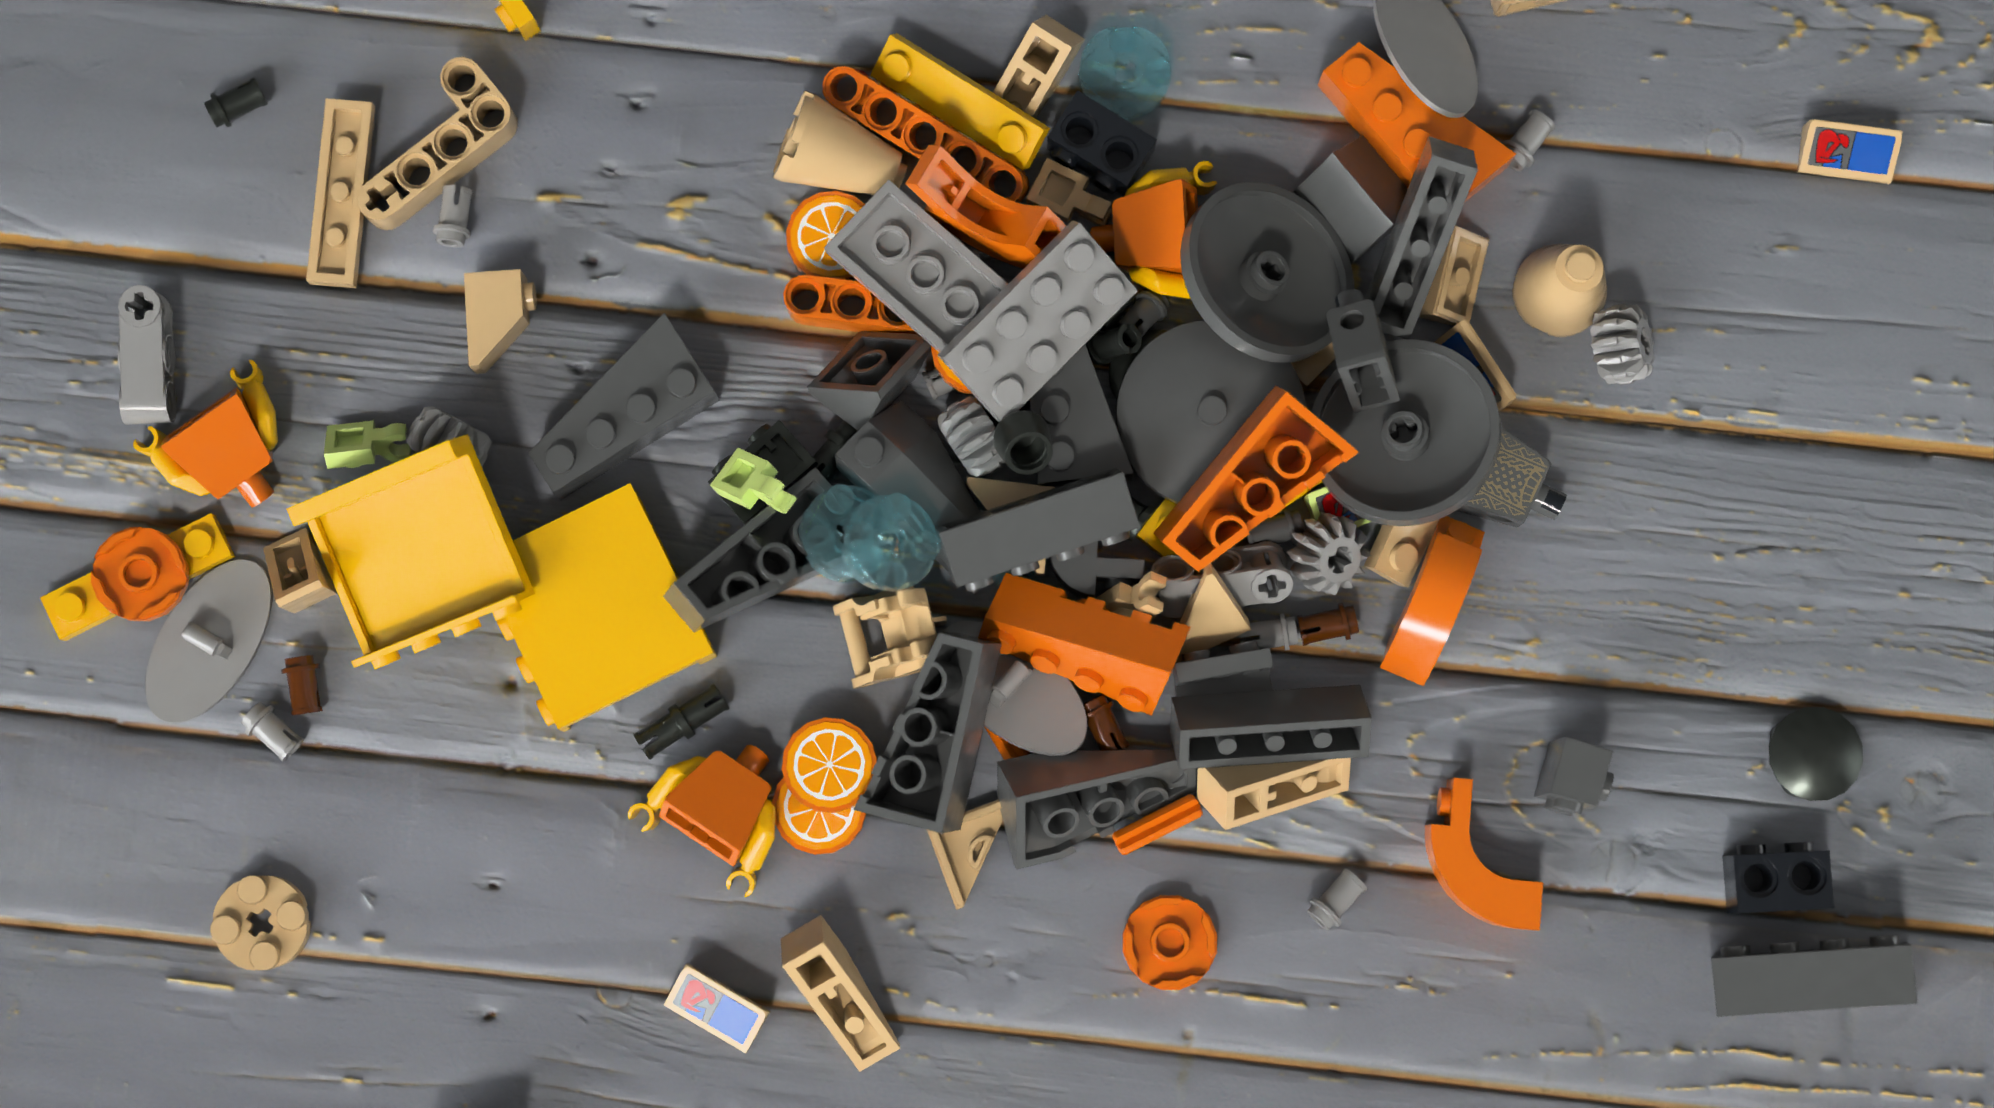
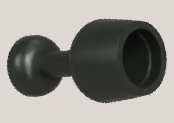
M1029 400L1019 411L1008 414L1000 422L983 406L991 420L998 424L993 437L995 449L1014 472L1023 475L1034 474L1048 465L1053 453L1049 427L1040 415L1027 411Z

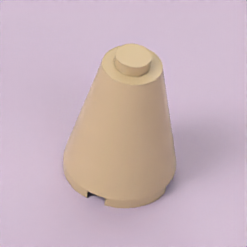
M805 90L793 113L795 118L790 129L787 128L773 170V178L781 182L874 195L888 180L900 188L907 170V165L900 163L902 153L815 93Z
M1575 244L1547 245L1531 253L1520 265L1512 289L1514 304L1521 318L1531 327H1535L1555 337L1576 335L1591 326L1595 313L1603 310L1607 298L1606 277L1599 254L1588 246Z

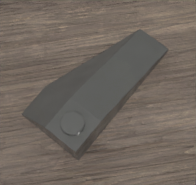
M901 400L868 420L835 454L836 468L949 572L935 527L980 513V510L936 431ZM980 589L972 590L970 592L973 595H975Z
M1174 750L1074 751L1062 756H1047L1033 753L997 762L998 799L1001 804L1000 810L1013 864L1016 869L1062 859L1076 852L1073 845L1097 833L1100 834L1101 838L1114 833V824L1136 813L1145 817L1196 791V769L1179 770Z

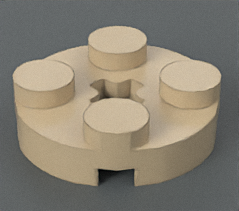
M247 876L233 883L220 896L214 908L210 934L217 943L220 952L236 966L246 970H272L293 961L307 944L311 933V921H309V912L306 907L308 904L302 892L294 884L281 877ZM267 910L271 913L268 922L273 926V929L270 933L261 931L256 935L252 931L254 924L250 919L253 914L261 915Z

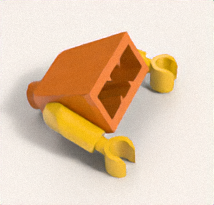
M1201 161L1189 172L1185 167L1148 171L1126 190L1125 196L1113 201V224L1092 227L1090 235L1105 253L1114 252L1116 265L1128 271L1134 282L1160 295L1191 299L1182 275L1181 242L1189 219L1198 209L1197 194H1209L1217 184L1216 181L1209 183L1201 181L1198 174L1209 173L1214 166L1209 161Z
M249 360L253 371L248 378L241 379L234 367L230 370V376L238 387L243 390L242 393L237 387L167 436L162 431L148 426L147 429L154 435V441L149 447L137 439L134 440V448L151 457V462L172 486L199 496L211 493L217 499L237 488L251 508L259 505L274 493L273 488L260 473V470L273 461L272 450L278 443L276 410L265 386L262 384L264 379L263 372L254 360Z
M746 745L736 760L722 751L716 750L707 758L695 756L671 765L647 793L648 801L634 804L630 807L628 819H634L640 810L644 808L649 813L650 818L647 825L642 828V832L656 828L662 818L734 867L739 860L742 865L731 872L727 878L726 886L729 890L734 877L739 875L745 876L750 883L744 896L747 897L751 895L756 887L757 879L754 871L761 869L775 839V806L768 799L772 787L767 781L759 777L769 763V758L759 748L753 745Z

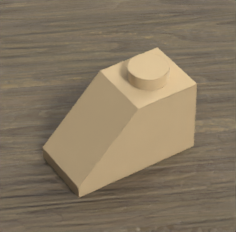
M521 269L464 273L468 364L476 374L487 373L530 325L529 311L536 310L537 307L536 289L534 282H527V278Z

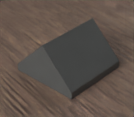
M1361 136L1333 152L1292 193L1307 201L1325 217L1343 243L1352 265L1391 233L1408 188L1366 138Z
M859 331L807 388L814 398L858 431L868 420L888 409L911 384L922 367L931 349V345L918 334Z

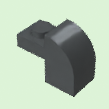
M1098 541L1083 546L1085 553L1071 559L1058 561L1056 555L1049 557L1052 571L1060 584L1070 593L1084 599L1095 597L1096 581L1105 582L1104 589L1109 590L1119 582L1133 587V584H1138L1144 576L1145 560L1097 557Z

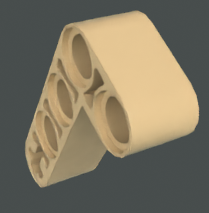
M455 57L443 66L440 73L441 85L459 111L371 178L360 189L357 197L358 207L375 227L382 230H393L401 226L442 194L443 186L456 183L515 135L518 123L512 108L479 65L472 59ZM464 75L475 76L476 80L471 89L465 92L454 90L455 83L460 77ZM492 110L504 112L503 121L495 127L483 126V119L488 112ZM459 138L467 140V147L462 154L458 156L446 155L447 146L451 141ZM419 167L430 168V175L426 182L421 185L410 184L409 179L415 169ZM398 183L408 194L404 198L394 187ZM381 198H384L390 206L384 212L376 204Z

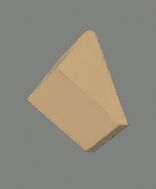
M306 527L263 547L274 598L280 608L295 614L337 594Z

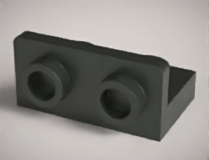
M780 420L773 426L769 424L763 425L748 439L750 446L745 451L765 459L778 471L774 478L785 485L782 488L784 491H787L818 466L816 460ZM732 455L727 456L715 466L712 471L714 477L708 481L709 485ZM717 493L744 524L768 506L763 500L758 499L750 510Z

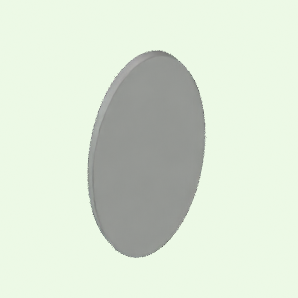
M1373 0L1375 22L1381 41L1392 64L1407 86L1422 102L1439 114L1451 118L1465 116L1471 110L1477 98V71L1467 40L1445 4L1441 0Z
M239 559L229 561L214 568L185 593L181 602L174 607L166 619L153 646L145 678L147 703L151 712L159 720L168 723H183L206 713L232 690L251 664L265 635L272 605L270 579L266 571L258 563Z
M971 620L955 622L947 626L942 633H961L978 638L983 622ZM999 653L984 726L1005 741L1036 754L1062 756L1070 754L1081 747L1087 734V717L1083 703L1069 679L1054 673L1040 672L1025 660L1011 654L1004 655Z

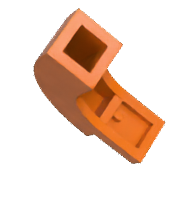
M938 145L927 146L905 183L927 204L924 211L951 234L979 251L1024 269L1067 226L1046 206L1017 203L991 191L973 178L952 156Z
M1448 516L1439 519L1417 580L1389 637L1379 668L1424 686L1448 639L1470 587L1482 553L1480 547L1485 534L1484 531Z
M1447 779L1446 788H1439L1437 798V815L1444 816V825H1425L1426 852L1439 884L1458 906L1477 919L1499 927L1540 931L1543 882L1507 879L1491 872L1480 862L1470 840L1473 779Z

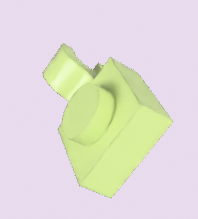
M374 420L328 425L324 447L327 468H356L362 465L375 464L376 455H381L394 463L410 457L411 448L409 444L398 445L393 443L406 440V424L393 423L383 428H376Z
M740 448L736 449L710 484L720 496L750 510L756 501L761 499L773 509L786 514L797 500L794 495L782 490L785 485L774 478L778 471L769 461Z

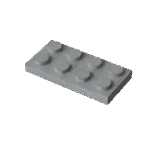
M890 180L872 196L824 247L826 253L939 353L1008 285L1004 279Z
M1072 220L938 356L989 413L1000 422L1008 414L1019 411L1138 290L1079 222Z

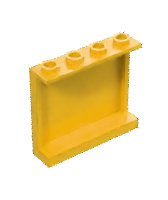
M468 434L440 443L287 508L293 526L308 522L364 656L351 661L354 668L370 661L374 669L401 659L398 650L409 645L412 646L414 653L441 643L438 634L452 629L455 637L482 626L479 617L491 612L495 620L507 617L523 610L519 602L520 600L535 594Z
M631 483L513 540L535 594L519 601L523 610L496 621L507 641L515 639L522 655L515 658L517 665L528 684L535 681L543 697L537 700L536 704L548 726L555 723L559 730L563 732L571 729L570 725L696 663L701 665L718 657L704 628L693 632L663 597L670 586L679 579V576L637 490Z

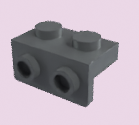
M1247 642L1229 646L1230 655L1211 658L1210 650L1182 654L1183 662L1176 663L1172 670L1177 697L1273 690L1269 672L1273 667L1270 648L1258 650L1257 642Z

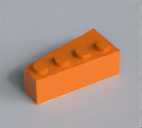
M1360 42L1355 44L1322 72L1317 86L1358 134L1366 138L1407 188L1410 185L1428 136L1474 151L1478 171L1465 202L1503 172L1516 156L1515 152L1466 117L1451 118L1431 109L1412 92L1394 66Z
M1275 385L1154 531V534L1162 543L1199 572L1249 535L1250 530L1268 517L1272 518L1286 507L1285 504L1307 488L1311 489L1323 480L1328 472L1340 463H1346L1359 452L1287 391Z
M1005 573L986 613L978 638L1002 643L1000 654H1011L1025 660L1040 672L1054 673L1068 678L1086 692L1104 694L1118 701L1127 710L1143 712L1152 716L1191 626L1174 622L1172 629L1151 624L1152 615L1133 610L1131 616L1127 617L1110 612L1106 608L1105 601L1088 597L1076 602L1067 599L1064 589Z

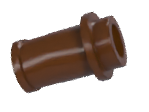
M1339 603L1338 609L1306 616H1297L1303 646L1345 636L1346 640H1350L1351 634L1359 633L1353 605L1344 607L1343 603Z
M313 655L284 659L286 668L281 669V673L287 674L292 707L291 715L323 711L315 670L320 668V664L314 663Z
M1104 694L1083 703L1087 724L1100 751L1122 750L1128 747L1130 743L1126 740L1111 709L1115 705L1113 700L1108 702Z

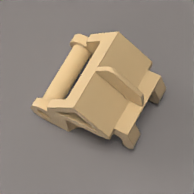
M913 582L896 586L875 595L851 598L832 606L834 615L840 616L855 674V678L851 679L853 689L920 673L937 637L935 627L947 623L946 616L932 618L925 588H914ZM878 619L879 623L881 622L888 650L871 657L870 660L861 621Z

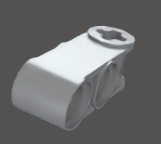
M143 285L132 286L123 292L118 304L119 342L117 355L121 381L119 390L121 419L125 425L172 423L175 421L177 414V397L174 387L176 354L173 342L172 307L167 298L156 293L151 288ZM148 301L153 304V310L145 311L143 318L138 315L139 309H145Z
M1263 541L1252 545L1232 547L1211 562L1240 607L1280 602L1288 597L1293 589L1294 583L1291 573L1284 568L1287 560L1284 550L1279 544ZM1265 554L1269 556L1270 565L1268 566L1264 558ZM1178 555L1163 556L1152 565L1153 572L1167 577L1166 586L1156 595L1157 598H1160L1161 602H1164L1163 611L1159 614L1169 618H1180L1184 613L1191 594L1196 592L1204 571L1202 569L1198 572ZM1267 579H1270L1271 585L1273 588V590L1271 591L1268 589L1266 583Z

